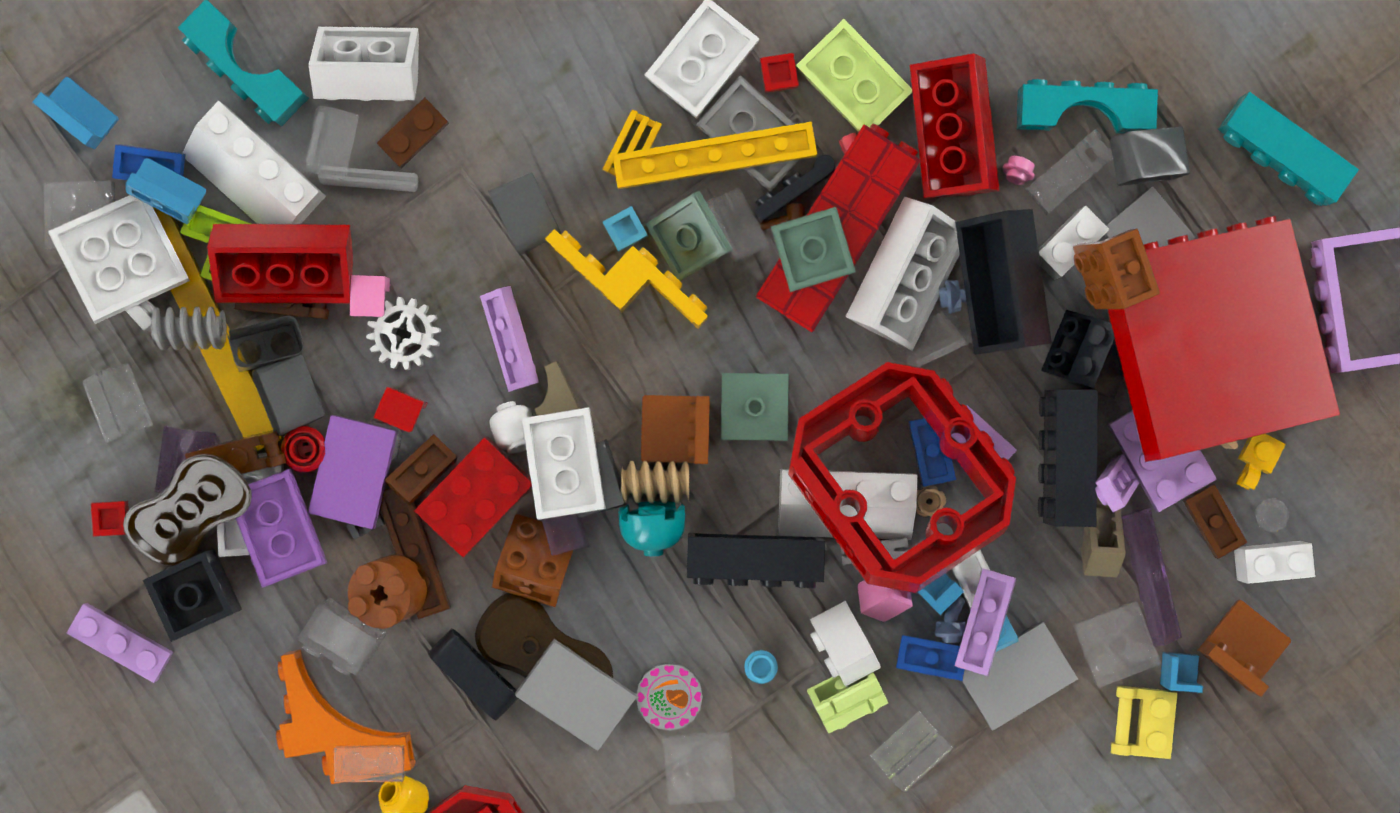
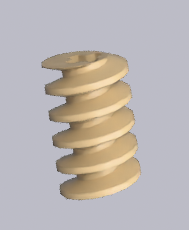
M630 461L626 470H623L622 467L621 495L624 503L627 502L630 493L633 494L636 503L641 502L643 494H646L649 503L654 502L657 494L660 495L663 504L667 503L670 494H673L676 504L681 503L684 494H686L689 501L688 462L684 461L680 471H677L674 461H670L667 470L664 471L661 461L656 462L653 470H650L647 461H643L640 470L636 469L634 461Z

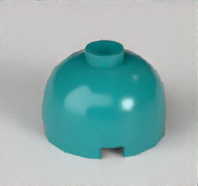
M644 501L639 503L638 509L630 510L629 504L618 510L619 527L622 537L634 549L644 550L645 556L663 555L664 549L673 547L681 540L684 533L685 505L683 504L676 509V502L667 501L666 504H663L662 501H654L653 503Z

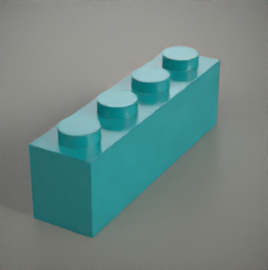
M1251 92L1239 98L1218 128L1220 132L1225 134L1223 136L1225 141L1237 148L1242 146L1251 153L1250 157L1253 161L1263 167L1270 166L1279 173L1277 176L1281 181L1293 187L1297 185L1306 192L1305 197L1309 201L1319 206L1336 203L1359 171L1357 167Z

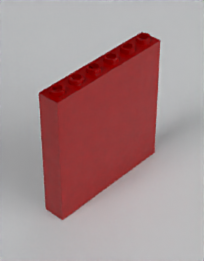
M1276 216L1255 221V227L1248 228L1247 223L1244 222L1226 227L1227 233L1218 234L1217 229L1197 233L1198 239L1189 241L1188 235L1167 240V246L1159 247L1158 241L1143 244L1160 294L1125 309H1108L1145 462L1161 460L1340 415L1291 219L1277 222Z

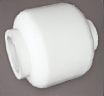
M514 401L503 403L497 407V412L490 418V428L498 448L507 450L509 454L526 450L522 418L533 417L528 407L516 405Z

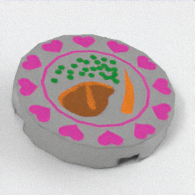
M671 662L658 664L646 672L638 684L636 694L638 710L643 718L654 727L669 731L683 728L692 722L701 709L703 698L700 682L694 673L681 664Z

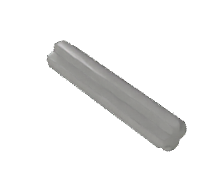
M321 166L318 175L319 182L323 185L415 192L418 188V175L415 173Z

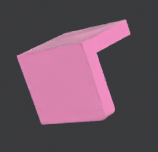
M351 275L350 316L383 317L385 314V292H389L390 278L385 276Z
M865 580L858 584L861 614L886 622L913 607L911 592L870 585Z

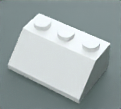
M318 27L309 61L313 99L394 100L399 102L415 100L418 83V28Z

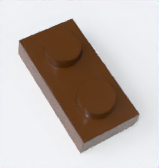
M424 97L377 144L402 169L449 122Z
M433 434L385 479V483L410 506L457 461V455Z
M1210 484L1182 500L1215 558L1219 559L1248 543L1215 484Z

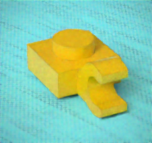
M1267 434L1248 438L1238 457L1246 465L1239 475L1236 484L1247 490H1254L1260 480L1261 471L1266 474L1272 473L1286 444Z

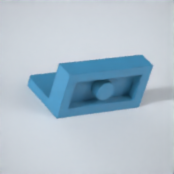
M65 77L50 96L40 92L32 102L80 142L93 149H96L119 120L113 112L69 77Z
M149 158L144 159L136 174L131 173L125 184L127 194L187 225L206 194L204 187Z

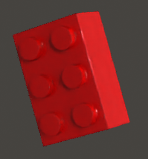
M484 437L414 512L458 554L465 557L532 488L531 477L505 452L498 448L489 437Z

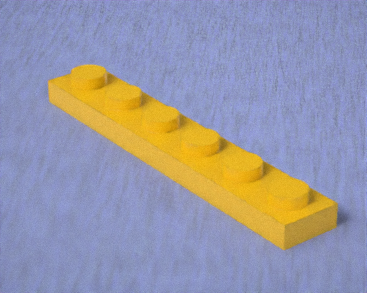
M812 122L612 154L617 187L618 189L816 157L817 150Z

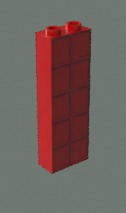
M872 123L870 128L865 124L862 126L807 214H814L833 207L837 208L854 266L921 162L919 158L915 157L918 153L916 149L902 141L899 145H896L887 139L889 133ZM779 258L755 297L813 333L849 274L790 292Z

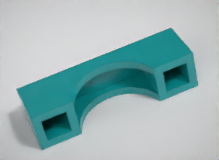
M204 0L178 27L186 35L182 41L195 54L202 51L210 59L206 65L220 78L226 74L234 82L230 88L244 101L250 97L258 105L254 111L266 123L270 124L272 121H275L282 127L309 99L279 69L260 75L243 71L237 64L233 53V42L237 28L208 0Z
M1028 80L1027 84H1023L1018 89L1016 129L1050 131L1056 126L1062 113L1074 106H1090L1100 110L1111 121L1115 133L1157 129L1158 89H1148V84L1131 83L1127 84V88H1114V83L1096 82L1094 87H1083L1080 81H1062L1061 86L1048 85L1047 80Z

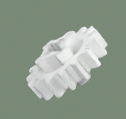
M397 297L396 306H393L390 301H385L386 310L384 316L378 317L377 322L368 321L367 324L374 328V333L366 335L367 339L375 340L376 342L370 348L371 352L381 351L382 354L378 361L384 363L391 359L390 365L393 369H397L400 362H402L405 370L411 369L412 361L420 367L423 366L421 357L425 355L432 358L434 355L429 350L430 346L440 345V342L433 339V334L441 332L440 328L432 327V323L437 320V316H427L426 313L429 307L425 304L419 309L416 308L417 300L411 298L408 305H405L402 297ZM403 311L400 319L392 323L386 322L393 314ZM416 316L422 320L426 334L419 331L416 325ZM405 325H407V331L411 332L410 339L404 338L401 343V337L396 335L398 329H404ZM382 333L386 334L392 343L391 352L384 344ZM415 344L422 345L414 354L405 356L408 348Z

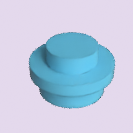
M756 650L746 658L744 669L751 681L765 684L776 676L778 664L776 658L770 652Z

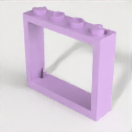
M1400 227L1311 242L1312 258L1309 260L1311 266L1315 268L1317 281L1314 283V293L1316 299L1321 302L1322 314L1319 316V325L1321 332L1326 335L1327 347L1324 353L1325 357H1328L1331 373L1400 364V353L1350 360L1334 248L1400 238Z

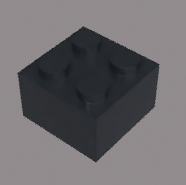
M215 549L198 554L143 580L171 642L242 610Z

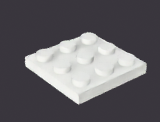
M131 195L48 231L94 324L190 281L153 207Z

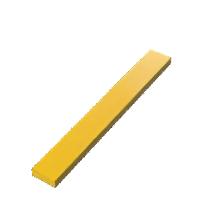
M153 207L190 280L171 289L179 308L186 307L189 317H192L195 307H200L202 316H206L208 307H213L215 315L220 316L221 311L217 303H215V299L205 279L200 277L201 270L183 234H180L181 230L175 218ZM227 325L226 342L222 349H215L212 344L208 349H201L200 347L199 349L243 437L271 431L273 428L254 383L251 371L247 370L239 373L228 340L230 329ZM238 347V351H237L238 357H239V359H240L242 362L246 363V361H245V359H244V357H243V355H242V353H241V351H240V349H239V347ZM264 445L256 446L257 451L265 448Z

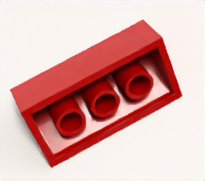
M973 53L911 64L910 74L924 198L970 196L1000 191L985 58Z
M213 224L207 250L215 303H350L351 275L353 271L350 225Z

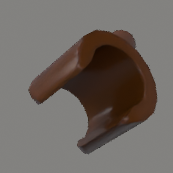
M801 203L786 205L787 216H780L762 222L760 224L761 230L764 231L770 229L771 226L804 217V205Z

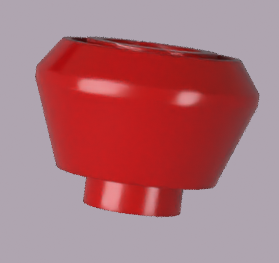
M308 426L297 427L289 431L281 445V453L285 455L286 464L298 472H310L317 469L325 455V438L318 430Z

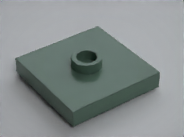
M700 191L691 194L646 223L672 273L679 281L686 279L733 250Z
M836 207L771 226L790 292L856 272Z
M722 373L721 440L788 441L789 374Z

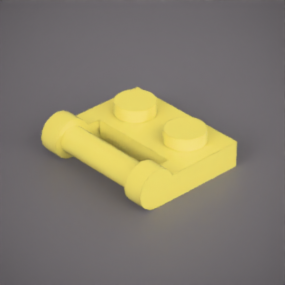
M1117 686L1116 696L1119 697L1116 735L1115 742H1111L1110 753L1124 756L1133 755L1171 759L1177 692ZM1133 699H1140L1136 744L1128 743Z

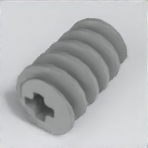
M154 307L151 318V336L154 345H157L160 350H167L170 346L175 350H181L184 345L189 350H194L197 345L201 349H208L211 344L215 349H222L224 347L227 334L224 310L220 312V316H216L214 308L208 307L206 316H202L200 307H195L192 317H189L186 307H181L179 317H175L173 308L168 307L165 317H162L160 309Z

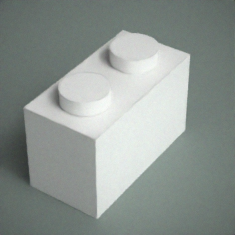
M1087 206L1078 209L1038 249L1041 267L1054 280L1062 277L1074 265L1075 253L1073 246L1080 243L1097 242L1110 229Z
M1292 541L1242 546L1234 550L1238 581L1250 584L1315 577L1312 543Z
M846 601L810 619L815 629V632L810 635L818 651L826 650L829 658L824 660L833 678L840 676L845 687L881 668L874 651Z

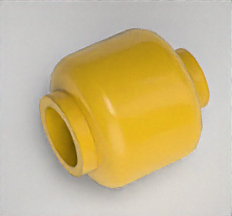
M403 774L395 775L381 786L378 794L379 806L382 813H425L428 808L429 791L426 785Z

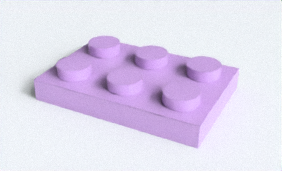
M1133 410L1107 424L1156 512L1162 511L1217 480L1201 450L1145 462Z

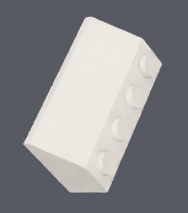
M217 101L196 124L184 148L183 154H186L185 159L257 224H301L326 197L314 184L220 101Z
M904 196L846 317L865 329L913 351L940 296L939 288L944 287L945 280L948 279L960 255L955 226L956 221L933 205Z
M780 469L778 536L834 538L788 475L789 469ZM829 471L843 491L855 490L865 497L867 512L864 520L878 539H901L907 537V540H912L917 505V474ZM850 505L840 507L841 513L847 517L857 515L856 509Z

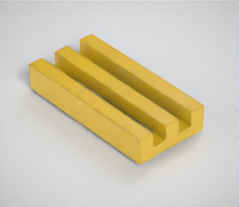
M632 109L602 170L616 177L615 169L612 167L614 164L612 154L620 152L635 120L640 122L626 152L635 150L646 126L652 128L642 150L651 148L662 127L661 123L655 122Z

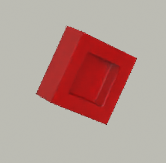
M794 53L760 58L765 93L798 88Z
M128 501L91 503L93 537L126 535L123 522L129 510Z

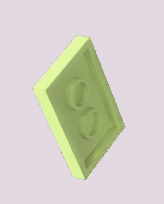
M845 19L796 65V69L858 133L864 124L869 128L872 123L879 126L912 94V88Z

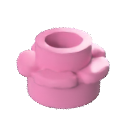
M1011 156L1008 163L1003 165V172L1006 174V179L1009 182L1024 185L1025 182L1034 179L1033 170L1035 165L1024 157Z

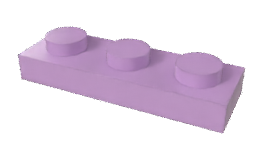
M511 286L502 287L481 295L480 298L508 392L539 383Z
M1124 454L1113 458L1096 481L1097 487L1095 490L1099 500L1103 505H1109L1112 512L1126 506L1140 483Z
M982 569L955 662L956 667L989 676L1016 578Z
M88 603L82 605L67 631V634L153 683L158 681L174 653Z

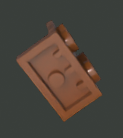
M1138 228L1130 229L1101 242L1080 243L1073 246L1075 253L1074 264L1077 270L1082 273L1086 284L1085 295L1095 309H1125L1160 294Z
M644 395L642 397L641 461H674V463L687 461L694 464H708L710 396Z
M516 514L495 569L492 588L556 607L578 533Z
M1237 600L1197 651L1249 692L1262 697L1269 686L1261 680L1291 643V639L1244 601Z

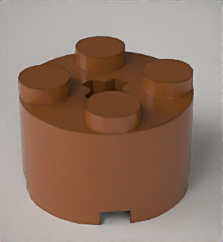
M401 555L381 557L360 566L352 575L348 585L349 612L364 624L379 629L389 628L409 619L422 608L427 595V585L425 579L421 578L417 570L419 569L418 566L409 558Z

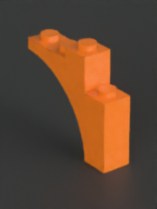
M301 650L290 651L281 655V661L278 662V674L281 682L285 681L287 694L284 695V708L286 714H291L292 719L282 722L279 725L280 730L276 731L277 745L279 750H284L285 758L325 751L326 755L322 756V767L324 775L330 776L331 784L408 771L415 766L410 731H379L353 722L334 709L316 689L304 665Z

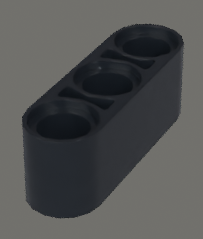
M451 628L428 651V655L433 662L495 721L519 699L515 696L517 690L456 630Z

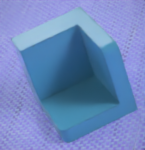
M943 574L917 593L941 615L964 593V590L946 574Z
M1163 652L1160 685L1171 691L1203 693V685L1197 683L1199 656L1196 654Z

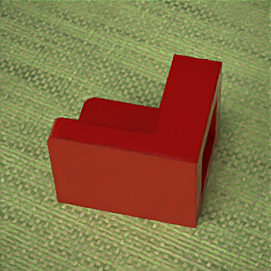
M386 387L374 418L406 432H412L421 410L426 408L428 402L393 387Z

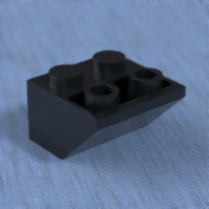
M1066 309L1041 371L1082 389L1098 390L1099 395L1115 399L1124 373L1111 322Z

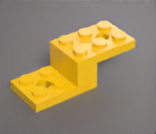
M554 229L545 238L564 259L622 313L651 284L698 329L708 318L704 313L707 310V306L693 293L688 298L680 290L682 283L669 270L664 274L655 267L658 264V260L644 247L638 251L632 246L604 276L605 267L592 254L585 258L579 252L582 247L580 243L566 230L560 234Z

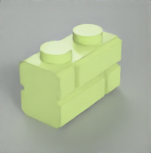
M873 672L846 687L840 676H837L807 689L828 733L845 728L849 723L867 714L874 713L880 707L888 704Z

